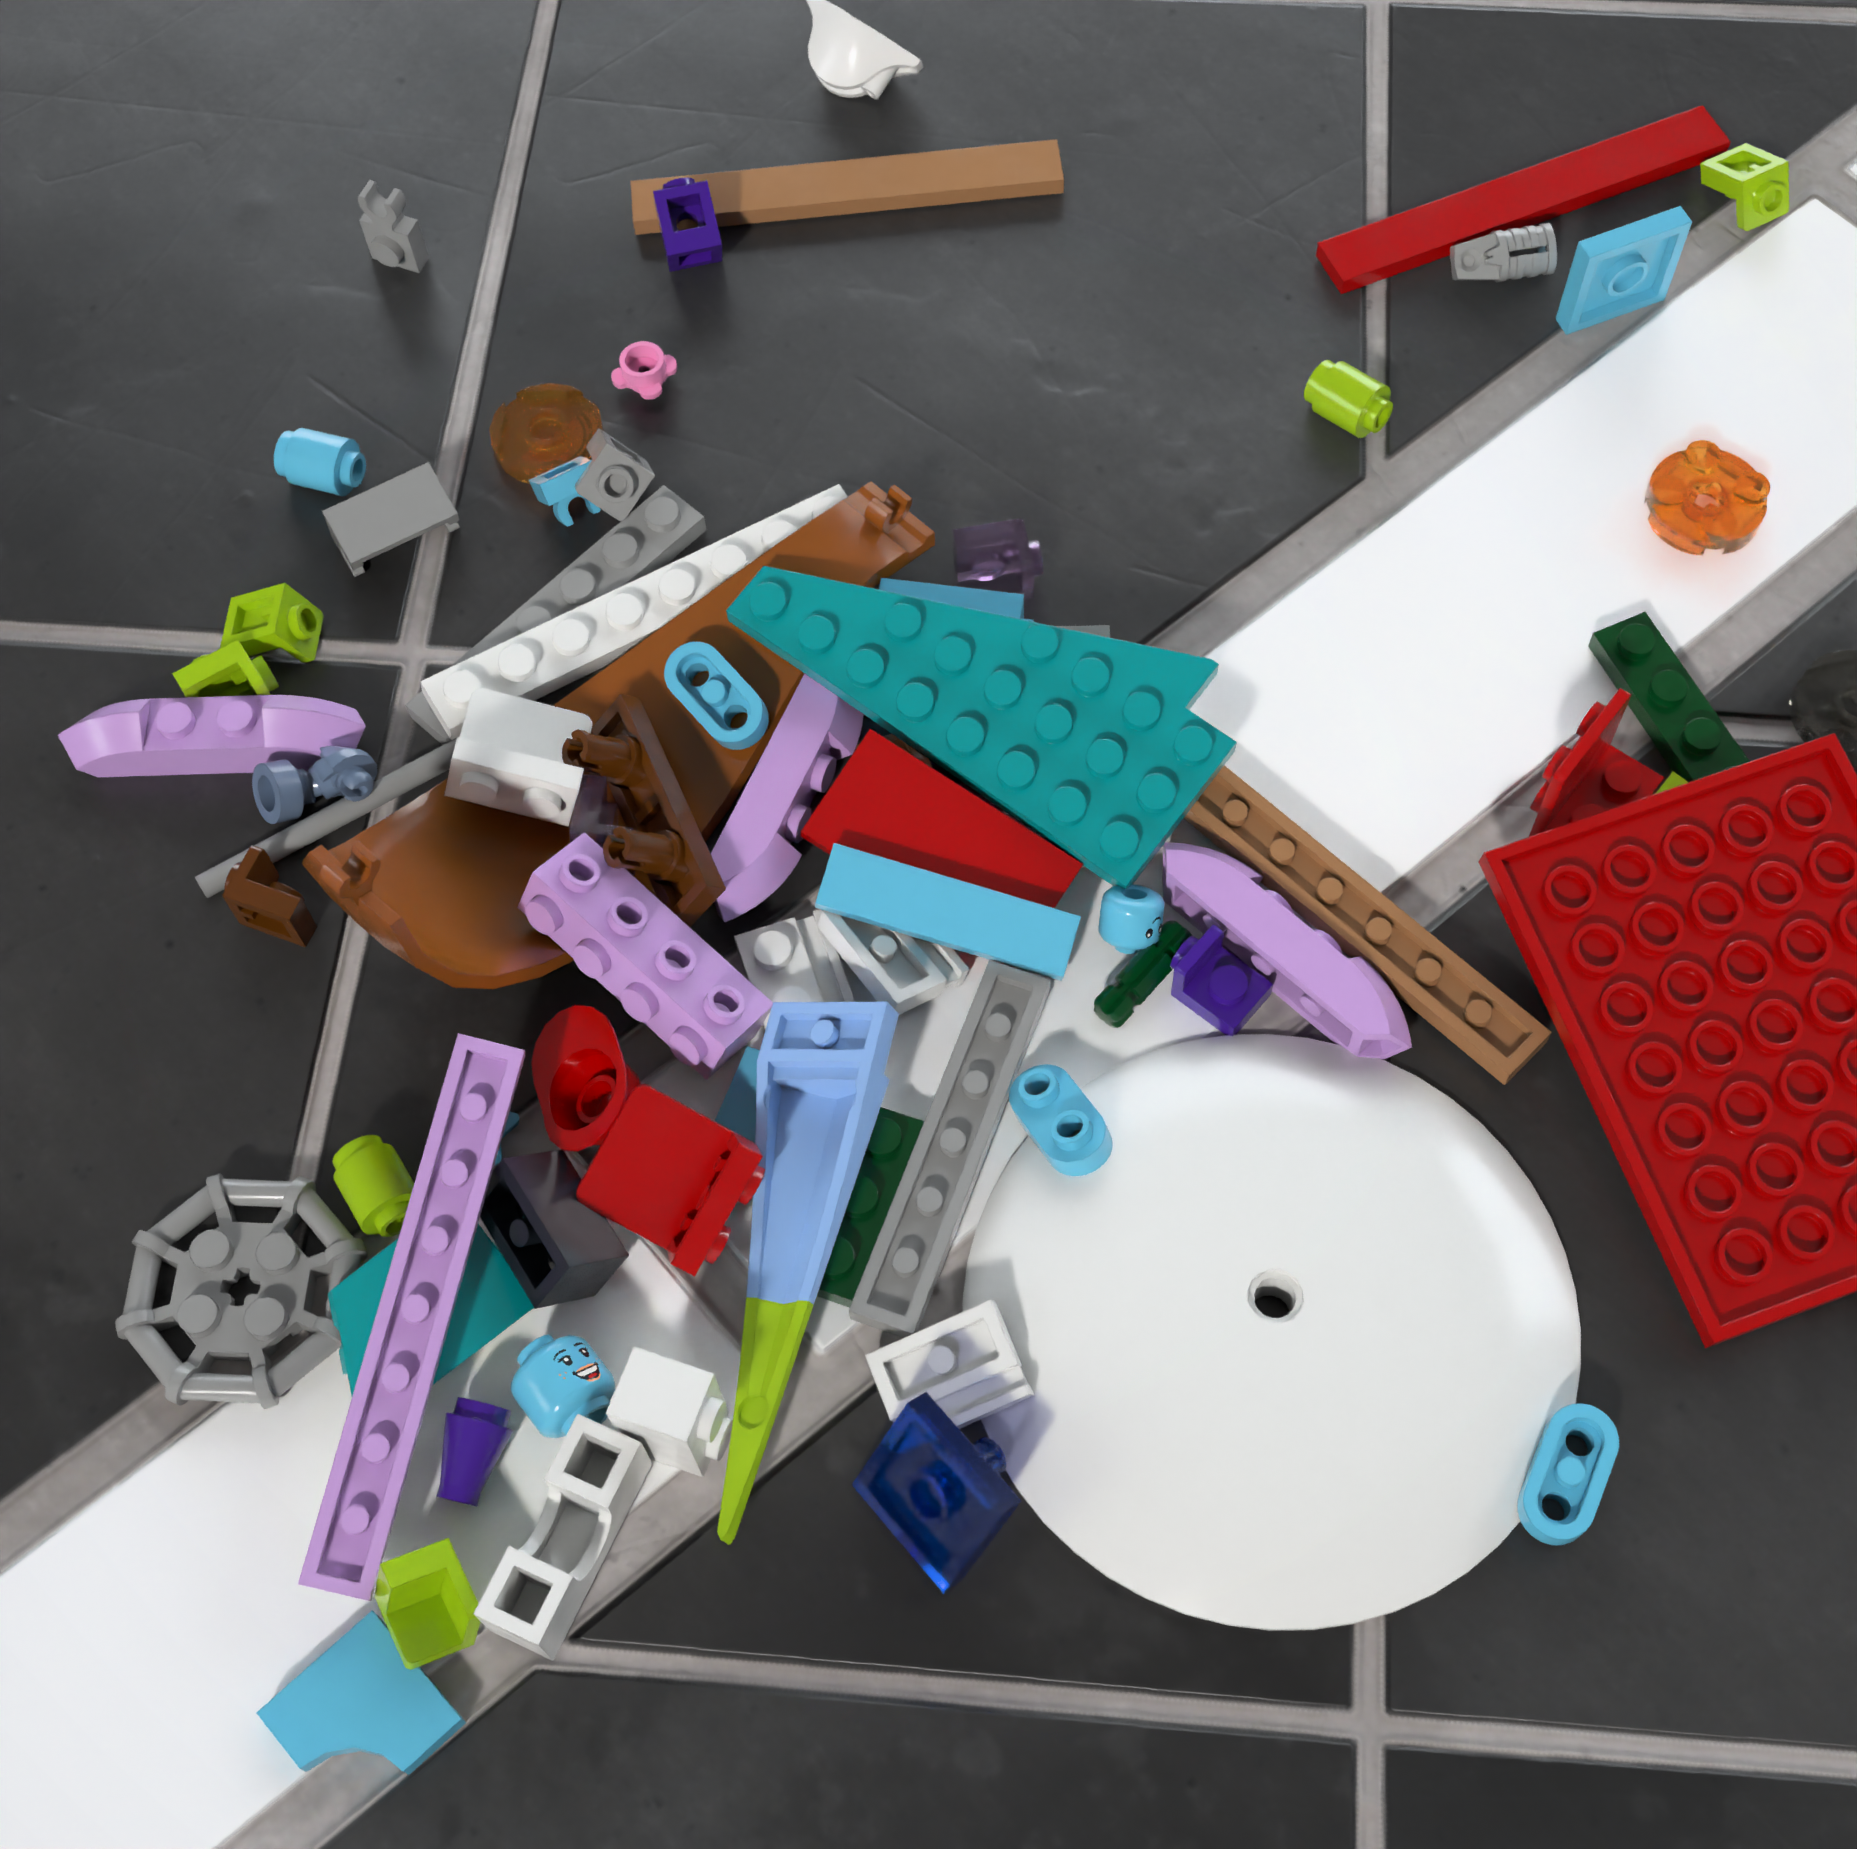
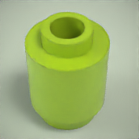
M1325 360L1320 363L1311 374L1304 390V399L1312 404L1313 412L1358 438H1363L1370 432H1379L1387 423L1393 410V403L1389 401L1391 396L1390 388L1344 361L1334 363L1330 360Z
M365 1135L356 1138L339 1149L333 1157L332 1163L336 1169L333 1177L334 1181L365 1234H380L382 1237H392L400 1234L414 1181L392 1145L383 1143L382 1139L377 1135Z

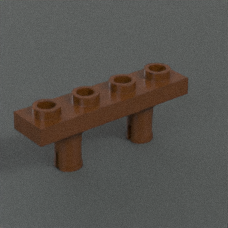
M620 694L591 728V734L577 729L571 733L573 739H566L562 747L563 763L584 768L586 772L600 774L606 778L626 827H616L612 830L614 836L608 835L605 839L603 855L608 866L616 869L626 868L647 873L657 898L691 927L726 890V887L640 698Z

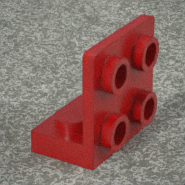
M1620 688L1606 706L1598 701L1595 702L1577 729L1576 734L1581 737L1573 748L1570 749L1562 745L1555 753L1542 775V778L1547 781L1541 787L1530 806V809L1538 814L1529 837L1648 797L1659 790L1664 779L1663 776L1611 745L1632 694Z

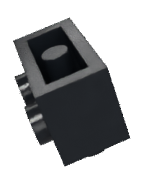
M563 1150L503 1158L492 1172L480 1215L482 1222L535 1309L595 1296L629 1256L606 1217L592 1211L578 1201L576 1189L581 1181V1177Z

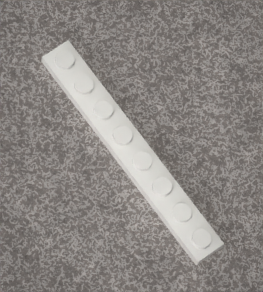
M839 484L420 681L422 693L449 738L453 740L457 736L460 737L470 696L474 690L486 688L534 701L613 663L780 541L848 496Z

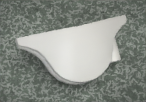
M806 0L813 17V27L808 44V57L816 76L831 93L846 98L869 95L873 99L878 100L891 79L897 76L917 74L923 69L924 66L919 58L827 0Z

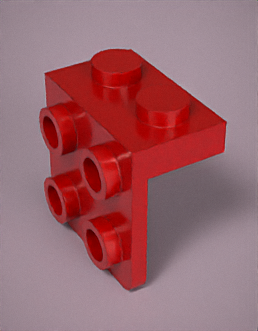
M640 1084L634 1087L629 1094L619 1115L579 1182L576 1195L578 1201L587 1208L666 1249L670 1264L695 1277L703 1261L713 1264L723 1251L731 1233V1228L726 1226L725 1222L737 1201L746 1205L757 1191L765 1173V1169L758 1165L763 1155L753 1141L654 1087Z

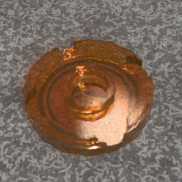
M545 383L528 386L516 393L517 399L511 401L507 406L504 402L495 411L489 428L495 458L507 474L523 483L530 484V479L579 456L592 460L586 446L598 428L604 431L599 408L593 401L591 403L590 400L584 398L582 391L570 385Z

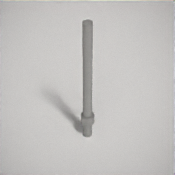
M457 738L374 781L373 790L367 798L352 802L344 797L254 846L265 849L272 863L283 859L449 770ZM249 848L195 876L207 899L225 889V882L229 871L236 863L242 862Z

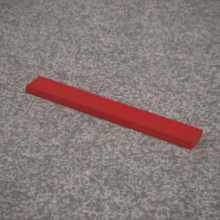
M1701 105L1320 241L1317 245L1316 257L1340 294H1344L1449 256L1451 246L1489 235L1492 231H1507V229L1511 228L1520 229L1524 226L1535 225L1696 167L1706 160L1727 152L1731 141L1704 106Z

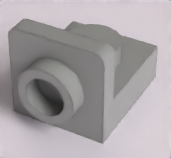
M598 428L586 446L592 461L576 482L575 489L579 495L615 519L623 521L655 477V474L644 458Z

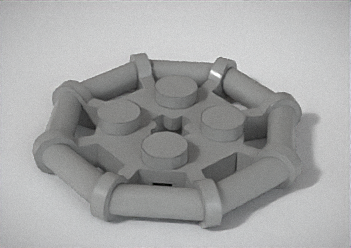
M221 1173L207 1177L206 1186L149 1230H139L131 1241L136 1246L124 1309L122 1315L116 1319L115 1326L118 1337L127 1339L165 1387V1397L167 1400L180 1406L186 1404L189 1400L260 1403L263 1409L279 1405V1397L340 1348V1333L333 1325L328 1296L324 1317H318L311 1313L317 1278L331 1274L329 1292L360 1268L361 1262L368 1256L365 1242L362 1239L354 1238L316 1193L315 1182L302 1176L297 1177L294 1181L225 1179ZM234 1206L281 1207V1210L273 1223L237 1222ZM216 1212L219 1226L215 1230H206L197 1235L186 1252L172 1247L179 1239ZM302 1219L327 1248L325 1252L307 1257L293 1241L291 1236ZM161 1262L177 1268L171 1301L168 1305L152 1310ZM250 1276L253 1283L260 1285V1290L258 1294L247 1295L244 1305L235 1306L234 1298L228 1294L229 1290L240 1278ZM179 1325L196 1345L188 1360L182 1363L158 1332ZM302 1330L313 1334L272 1367L270 1356L279 1350L276 1346L277 1343L289 1334L295 1337ZM215 1360L251 1361L253 1369L252 1375L208 1373Z

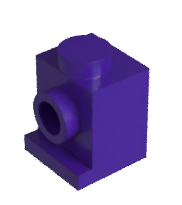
M678 178L665 183L662 186L663 189L653 191L655 209L669 272L723 261L722 242L708 181L695 182L693 178ZM684 219H691L698 225L696 228L681 231L677 228L678 224Z

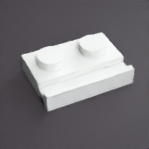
M821 909L813 911V916L798 921L793 917L734 936L747 980L772 1002H855L838 952L817 927L822 913ZM770 1013L763 1022L764 1030H766Z
M825 910L822 911L817 924L819 930L877 1002H888L899 1015L941 995L943 989L951 985L955 987L962 985L969 972L968 966L952 948Z
M991 1299L865 1355L890 1421H893L900 1438L898 1441L903 1451L915 1449L1035 1396L1023 1373L1022 1364L996 1302Z

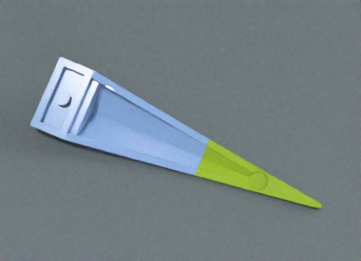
M773 1002L757 1058L755 1144L763 1155L758 1165L765 1169V1173L753 1196L740 1366L717 1529L720 1540L728 1545L735 1539L890 1081L884 1074L899 1013L888 1002Z

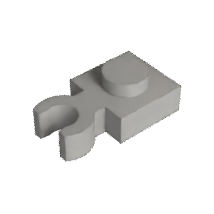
M369 180L358 196V203L364 212L359 222L371 257L389 267L398 266L420 273L428 261L429 255L418 220L403 215L402 211L407 204L403 192L400 189L394 188L389 197L385 199L378 192L376 183Z

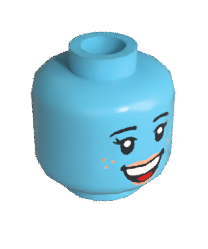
M544 1335L532 1341L521 1351L517 1358L520 1367L512 1379L510 1389L515 1401L541 1435L556 1439L566 1437L577 1414L599 1424H602L608 1418L606 1411L615 1391V1381L611 1372L585 1339L568 1335L554 1340L551 1335Z

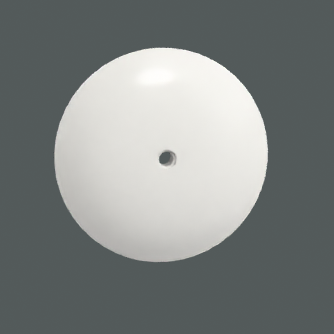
M1238 1034L1234 1036L1224 1035L1195 1039L1157 1049L1122 1063L1083 1086L1081 1091L1101 1114L1111 1134L1113 1146L1108 1160L1099 1169L1083 1176L1064 1175L1052 1167L1030 1136H1028L1011 1157L990 1193L977 1224L967 1261L963 1311L990 1299L996 1302L1022 1364L1021 1368L1028 1385L1031 1386L1035 1395L981 1419L996 1456L1018 1492L1042 1522L1074 1553L1111 1580L1145 1599L1185 1615L1228 1626L1278 1631L1317 1630L1356 1624L1396 1612L1421 1601L1467 1574L1494 1551L1520 1522L1517 1510L1518 1496L1544 1428L1556 1412L1567 1405L1576 1404L1581 1370L1579 1311L1576 1290L1566 1252L1550 1214L1531 1181L1510 1153L1475 1117L1449 1096L1416 1075L1383 1059L1357 1057L1341 1045L1304 1037L1274 1034ZM1075 1130L1069 1137L1077 1135L1081 1130ZM1262 1296L1278 1297L1286 1303L1290 1313L1281 1318L1268 1317L1258 1310L1255 1300Z

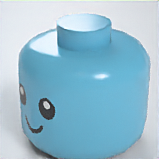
M1132 884L1127 889L1120 886L1109 888L1103 894L1098 926L1100 936L1105 942L1124 954H1135L1139 950L1156 944L1159 941L1158 936L1162 930L1165 907L1163 898L1151 888Z

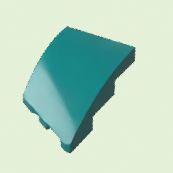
M479 1224L477 1225L433 1385L534 1308L507 1261ZM398 1239L328 1292L333 1325L338 1329L341 1338L339 1356L342 1372L348 1375L351 1396H353Z

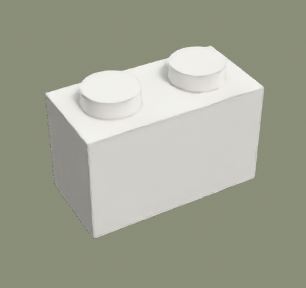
M635 1346L633 1347L606 1411V1415L615 1431L641 1442L650 1459L700 1477H704L710 1459L721 1460L731 1438L733 1420L727 1418L729 1411L726 1401H724L713 1373Z

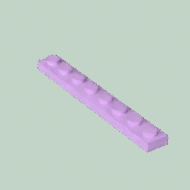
M459 1033L457 1035L298 1581L299 1585L372 1601L379 1565L384 1559L525 1058V1050Z

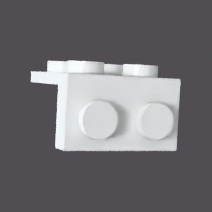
M486 688L474 690L470 696L460 737L457 736L444 796L569 826L584 768L564 764L562 747L567 738L573 739L571 733L577 729L591 734V719L583 713Z

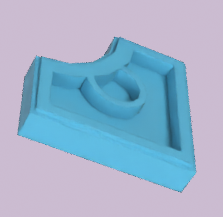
M373 1610L256 1712L299 1769L305 1772L332 1756L361 1751L386 1757L400 1770L410 1775L466 1724L465 1720L421 1667L412 1670L405 1668L387 1625Z

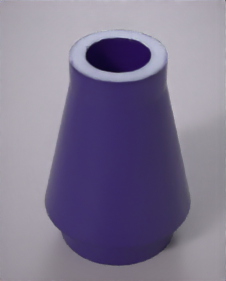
M457 1397L453 1414H445L441 1477L436 1497L478 1506L481 1492L514 1431L507 1428L512 1411L484 1402Z

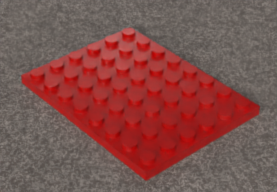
M1829 734L1484 852L1478 861L1704 1347L1708 1348L1857 1292V774L1836 734Z

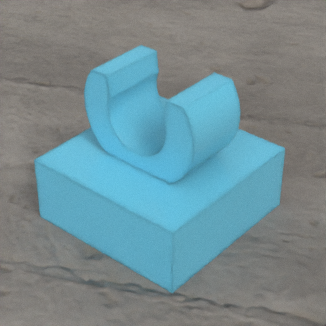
M581 456L529 480L537 500L548 506L553 505L555 517L567 527L574 524L568 512V505L573 498L582 497L577 493L575 484L592 461ZM582 497L589 512L596 514L601 511L599 507Z

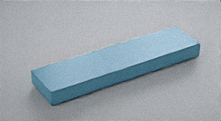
M836 843L833 844L815 902V908L1060 981L1064 978L1081 916Z

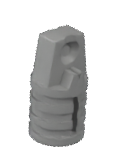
M1544 223L1538 226H1524L1520 229L1511 228L1507 229V231H1492L1489 235L1451 246L1450 261L1453 280H1494L1495 282H1503L1507 279L1516 280L1523 277H1536L1540 274H1553L1557 265V245L1551 224ZM1534 248L1536 251L1534 254L1509 257V252Z

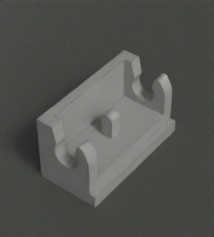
M429 462L322 511L330 534L354 577L365 573L363 562L441 525H445L449 533L460 528L457 523L459 521L458 513Z

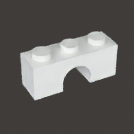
M580 1414L576 1415L544 1477L548 1485V1495L535 1529L519 1550L508 1546L473 1613L491 1632L554 1661L652 1466V1462L641 1442Z

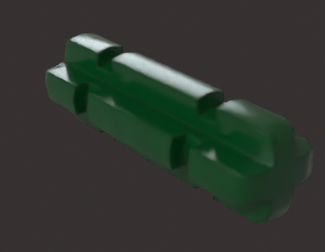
M1166 921L1162 925L1161 933L1158 936L1159 941L1145 949L1139 950L1116 975L1115 980L1117 982L1114 985H1107L1095 998L1093 1009L1095 1014L1110 1027H1121L1134 1013L1132 1008L1135 1005H1141L1173 970L1170 967L1171 961L1180 946L1192 936L1190 931L1182 927L1177 921Z

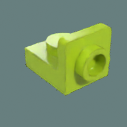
M1745 143L1700 163L1701 184L1725 194L1728 198L1736 199L1738 228L1749 231L1783 216L1789 211V161Z
M286 583L232 597L220 648L238 639L248 656L283 648L302 663L313 661L316 657L323 622V612Z

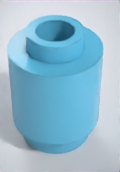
M299 428L295 432L289 430L283 432L277 441L274 451L276 473L286 477L287 481L293 485L346 496L354 487H358L361 484L365 475V456L360 453L359 445L354 439Z

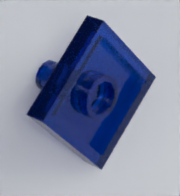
M927 1392L907 1402L852 1484L855 1490L942 1593H945L963 1580L1022 1501L1001 1478L1000 1474L1005 1471L1007 1461L1000 1446L987 1437L980 1438L972 1444Z

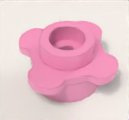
M647 341L635 342L622 351L619 358L620 368L612 371L611 379L613 385L618 389L630 388L640 393V396L644 399H655L662 394V384L666 378L677 372V362L673 356L664 355L662 349L654 343Z

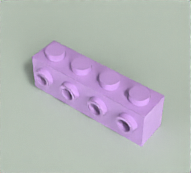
M585 832L532 872L517 908L526 915L530 924L538 932L548 935L566 951L585 975L595 978L613 994L632 1018L643 1022L670 1047L672 1053L680 1062L691 1066L704 1079L708 1080L755 1037L770 1013L773 1002L625 868L616 869L608 866L604 859L603 848Z

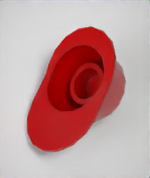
M574 1005L559 1011L544 1026L535 1043L531 1062L533 1082L550 1141L563 1151L578 1152L593 1145H601L632 1089L641 1084L638 1075L624 1061L616 1032L609 1019L592 1006Z

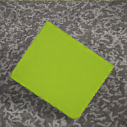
M449 1538L380 1563L374 1597L405 1668L415 1669L475 1644L480 1620L473 1613L479 1603Z

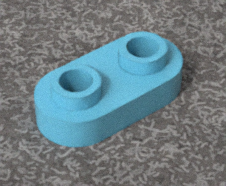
M689 642L672 652L665 665L664 678L667 687L723 747L741 750L756 744L767 730L769 713L765 703L752 687L713 646L707 643ZM702 671L709 672V678L706 683L697 687L693 686V679L698 673ZM741 712L748 713L747 721L743 726L731 728V720L736 714Z
M1049 1064L1038 1065L1027 1069L1015 1079L1009 1091L1010 1105L1021 1126L1054 1169L1068 1176H1083L1096 1171L1108 1160L1113 1142L1101 1114L1064 1069ZM1075 1130H1081L1077 1135L1069 1137Z
M1581 1403L1567 1405L1556 1412L1544 1428L1517 1501L1518 1515L1522 1525L1531 1536L1543 1543L1564 1545L1573 1542L1593 1522L1619 1450L1617 1429L1612 1420L1600 1409ZM1575 1435L1583 1439L1587 1445V1455L1577 1456L1573 1454L1566 1445V1436ZM1551 1498L1558 1501L1564 1510L1563 1520L1557 1521L1547 1517L1542 1509V1500Z

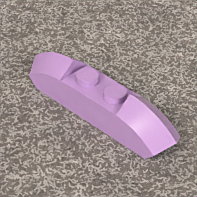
M805 673L711 852L713 861L726 887V890L714 901L716 910L724 922L746 913L763 902L791 874L802 856L791 845V842L799 843L803 839L801 837V830L811 817V808L809 807L817 791L824 793L828 789L835 773L836 760L852 755L860 737L864 714Z
M251 695L155 698L124 701L100 708L61 732L58 737L76 770L96 777L253 773L257 764L281 759L288 760L296 769L308 771L309 767L321 759L320 747L339 746L356 749L366 725L356 709L312 697Z
M1175 842L1164 843L1162 860L1164 902L1203 934L1213 924L1223 930L1222 947L1273 983L1272 992L1333 1043L1343 1046L1357 1057L1380 1058L1383 1060L1412 1048L1408 1025L1398 1000L1382 976L1362 956L1349 959L1344 956L1339 944L1329 934L1319 929L1312 930L1294 915L1291 906L1280 894L1273 890H1263L1258 885L1263 876L1245 863L1219 851L1202 846Z

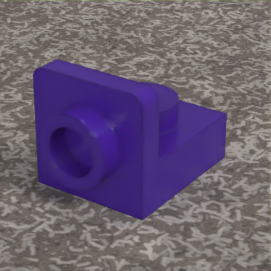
M1213 924L1200 939L1190 936L1175 953L1170 967L1174 969L1171 995L1223 1034L1234 1036L1269 998L1273 983L1222 947L1224 931Z

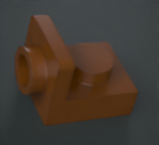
M252 845L242 862L236 863L229 871L225 882V891L222 894L224 900L241 925L306 947L317 925L304 904V897L290 886L277 882L279 873L265 849Z

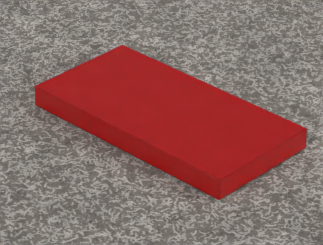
M869 729L801 830V837L829 855L831 854L833 844L836 843L1052 908L1057 907L1083 866V863L872 729Z

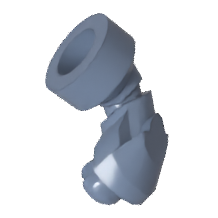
M339 746L320 747L321 759L309 767L308 772L304 769H296L286 759L259 763L256 765L252 776L254 799L261 816L266 822L275 824L295 820L301 816L304 805L316 803V797L321 795L326 800L343 795L352 802L367 798L374 787L377 764L363 750Z

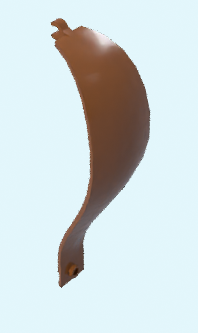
M870 481L780 541L553 706L587 715L591 719L593 727L620 694L640 698L706 842L729 811L763 754L804 675L802 671L729 622L726 613L728 607L763 566L874 588L880 584L881 578L890 577L935 545V532L909 512L912 498L894 484L890 487L887 494ZM696 641L713 646L759 695L768 709L769 723L765 734L756 744L741 750L723 747L667 687L664 678L666 662L674 650L683 644ZM702 671L698 673L693 679V686L697 687L706 683L709 678V672ZM741 712L736 714L731 720V728L743 726L747 721L748 713ZM583 771L569 826L444 796L447 778L348 841L330 850H327L323 845H319L310 851L302 862L303 866L330 898L384 947L414 967L453 988L497 989L542 977L574 961L548 935L538 932L530 924L526 915L517 908L532 872L585 832L603 848L607 836H614L612 830L619 826L626 827L605 776ZM626 869L656 896L647 873Z

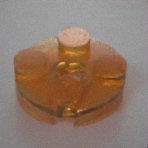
M1694 441L1688 445L1686 450L1675 452L1666 457L1653 471L1644 499V503L1647 501L1650 511L1648 521L1652 530L1659 538L1679 551L1703 556L1705 549L1717 550L1725 548L1723 554L1732 553L1746 546L1758 532L1767 511L1770 483L1763 474L1756 472L1751 465L1738 456L1720 450L1716 444L1710 441ZM1698 494L1707 495L1715 499L1719 507L1709 503L1703 508L1698 506L1695 501Z

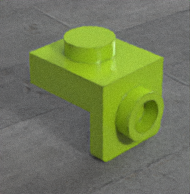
M238 639L210 654L194 659L189 665L172 673L186 698L251 696L253 694L271 695L270 692L279 687L263 657L260 655L250 660Z

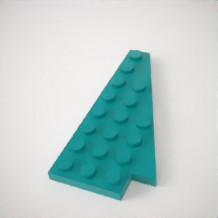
M763 566L726 610L728 621L1045 840L1083 863V866L1112 886H1120L1127 889L1134 884L1236 749L1237 742L1190 711L1191 707L1217 675L1219 664L1209 658Z

